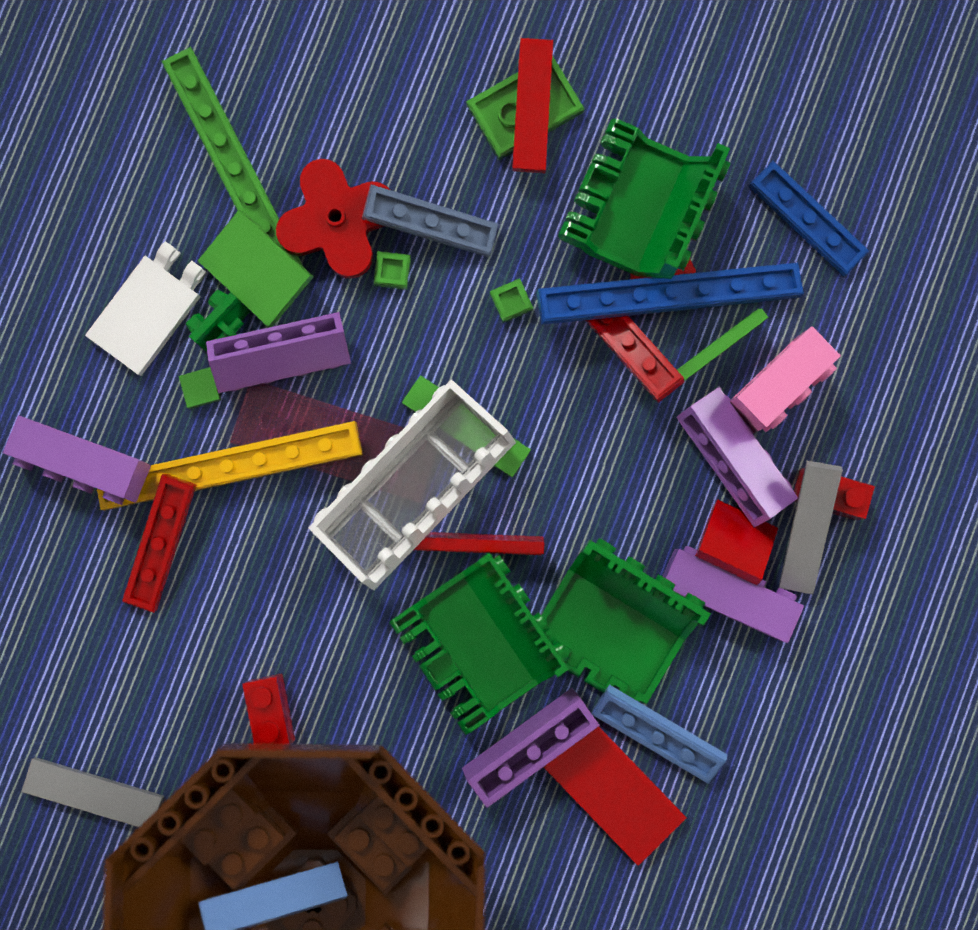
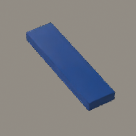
M774 161L748 186L842 276H846L869 252L860 241Z

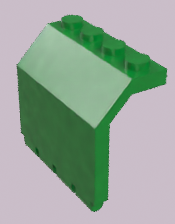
M598 538L596 543L588 540L541 613L542 618L550 628L545 635L552 645L559 641L570 659L564 662L569 668V673L579 678L584 668L587 667L590 671L586 675L584 682L604 693L609 685H616L619 687V691L638 702L642 701L647 704L686 638L698 624L704 626L711 613L703 609L706 603L696 596L687 593L683 597L673 591L676 584L658 574L653 579L645 574L643 571L646 566L632 557L628 556L626 561L614 555L616 548L600 538Z

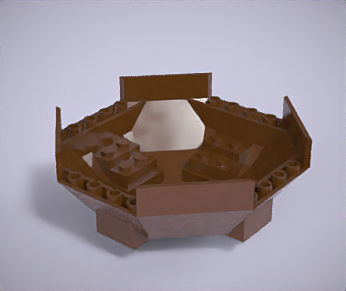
M225 743L217 748V751L123 844L105 858L103 930H204L199 908L200 901L335 862L339 863L347 892L346 899L243 930H484L485 852L382 745Z

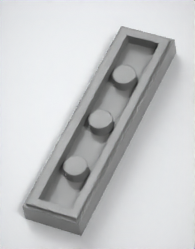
M806 461L779 582V588L808 594L814 593L842 475L841 466Z
M37 757L31 760L22 788L23 793L136 827H140L162 805L164 795Z

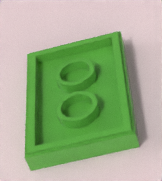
M553 55L548 133L584 113L583 105ZM518 72L466 101V106L498 160L505 158L514 151Z
M241 210L236 212L198 260L203 267L268 327L275 325L314 277Z

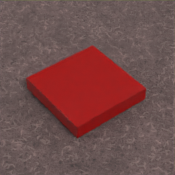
M717 499L712 507L695 556L758 585L762 581L778 528L767 522L753 527L743 511Z

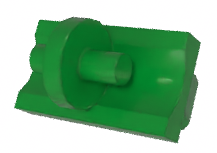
M216 290L209 298L208 304L214 310L205 319L197 313L186 322V326L191 332L189 337L206 352V341L237 335L236 332L244 325L242 320L251 312L231 292L227 295L220 290Z

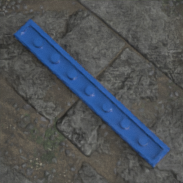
M798 263L680 274L674 275L672 279L650 277L541 288L537 290L536 294L541 325L793 299L800 298L804 295Z

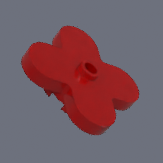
M328 159L311 161L304 167L300 175V187L306 202L300 207L287 211L280 217L276 226L277 239L288 253L296 256H304L322 250L331 269L337 275L348 279L360 277L368 271L373 259L372 249L367 238L368 233L384 227L383 225L361 219L369 187L372 184L390 189L386 185L374 181L349 187L344 173L338 164ZM342 214L339 221H330L333 215Z

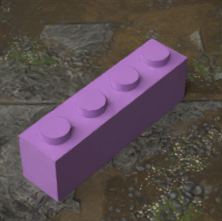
M339 312L206 341L208 362L218 393L237 391L253 385L272 383L284 378L303 376L311 372L334 369L342 365L351 364Z
M718 387L691 405L676 418L753 527H756L774 517L798 499V497L792 490L790 482L782 476L773 463L770 454L763 449L755 438L751 427L743 421L730 403L731 399Z
M19 415L2 452L14 457L13 465L32 471L34 466L44 469L43 476L62 482L65 476L74 480L72 487L91 494L94 488L105 491L102 498L120 505L123 504L124 499L134 503L137 502L151 467L150 464Z
M685 546L684 550L674 549L663 574V577L676 584L673 591L683 597L690 593L706 603L704 607L781 642H789L804 608V605L795 602L797 595L778 588L777 592H773L764 587L766 584L764 580L758 585L744 580L696 557L697 550L692 547Z
M571 688L462 767L464 775L472 789L486 808H488L600 725L578 694Z

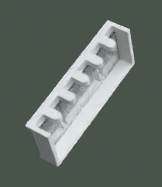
M450 380L446 385L439 387L434 392L432 400L422 410L416 411L410 417L408 425L399 434L393 435L386 442L385 449L376 458L369 460L363 466L361 474L352 483H348L341 488L335 501L328 508H324L317 513L314 522L308 528L363 584L375 590L508 452L516 441L505 427L454 381Z

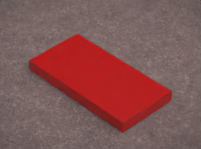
M599 726L544 766V769L637 866L687 818Z

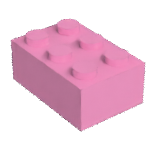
M811 326L783 349L731 399L730 403L743 421L751 427L753 433L762 429L765 432L771 428L774 429L788 416L784 412L787 407L791 409L795 405L798 406L812 393V390L809 388L810 385L814 387L820 381L823 382L837 369L833 363L841 355Z

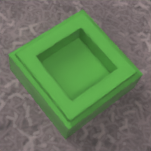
M377 251L374 286L407 290L411 255Z
M520 278L490 291V296L502 323L533 311V306Z
M210 367L179 376L188 409L222 400Z

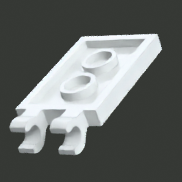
M166 241L159 247L153 261L147 256L143 257L85 335L140 376L143 375L201 296L193 290L207 274L203 268L193 261L185 268L180 281L168 273V269L181 253Z

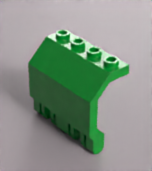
M611 119L600 145L604 149L622 156L623 159L620 162L599 153L594 155L574 202L578 206L597 214L594 220L577 212L569 211L558 237L562 241L582 249L587 255L635 276L672 279L677 269L684 271L692 252L687 250V246L691 239L697 241L705 222L700 220L704 209L710 211L718 192L712 190L716 180L722 182L731 163L725 160L730 148L717 143L711 156H687L648 139L638 127L619 119Z
M490 553L389 621L396 634H398L417 620H422V623L400 637L403 644L409 643L417 638L418 634L427 629L434 639L433 642L415 652L412 656L415 662H418L437 648H441L438 653L419 665V668L435 691L458 675L460 676V679L438 693V696L443 701L452 697L456 691L465 686L472 695L467 701L453 708V711L450 713L454 719L479 704V707L457 722L465 735L490 720L500 710L536 685L554 675L559 677L569 670L564 662L570 659L559 641L552 645L545 635L550 628L539 612L532 616L525 605L530 601L529 597L519 583L513 587L505 575L511 571L500 555L493 558Z

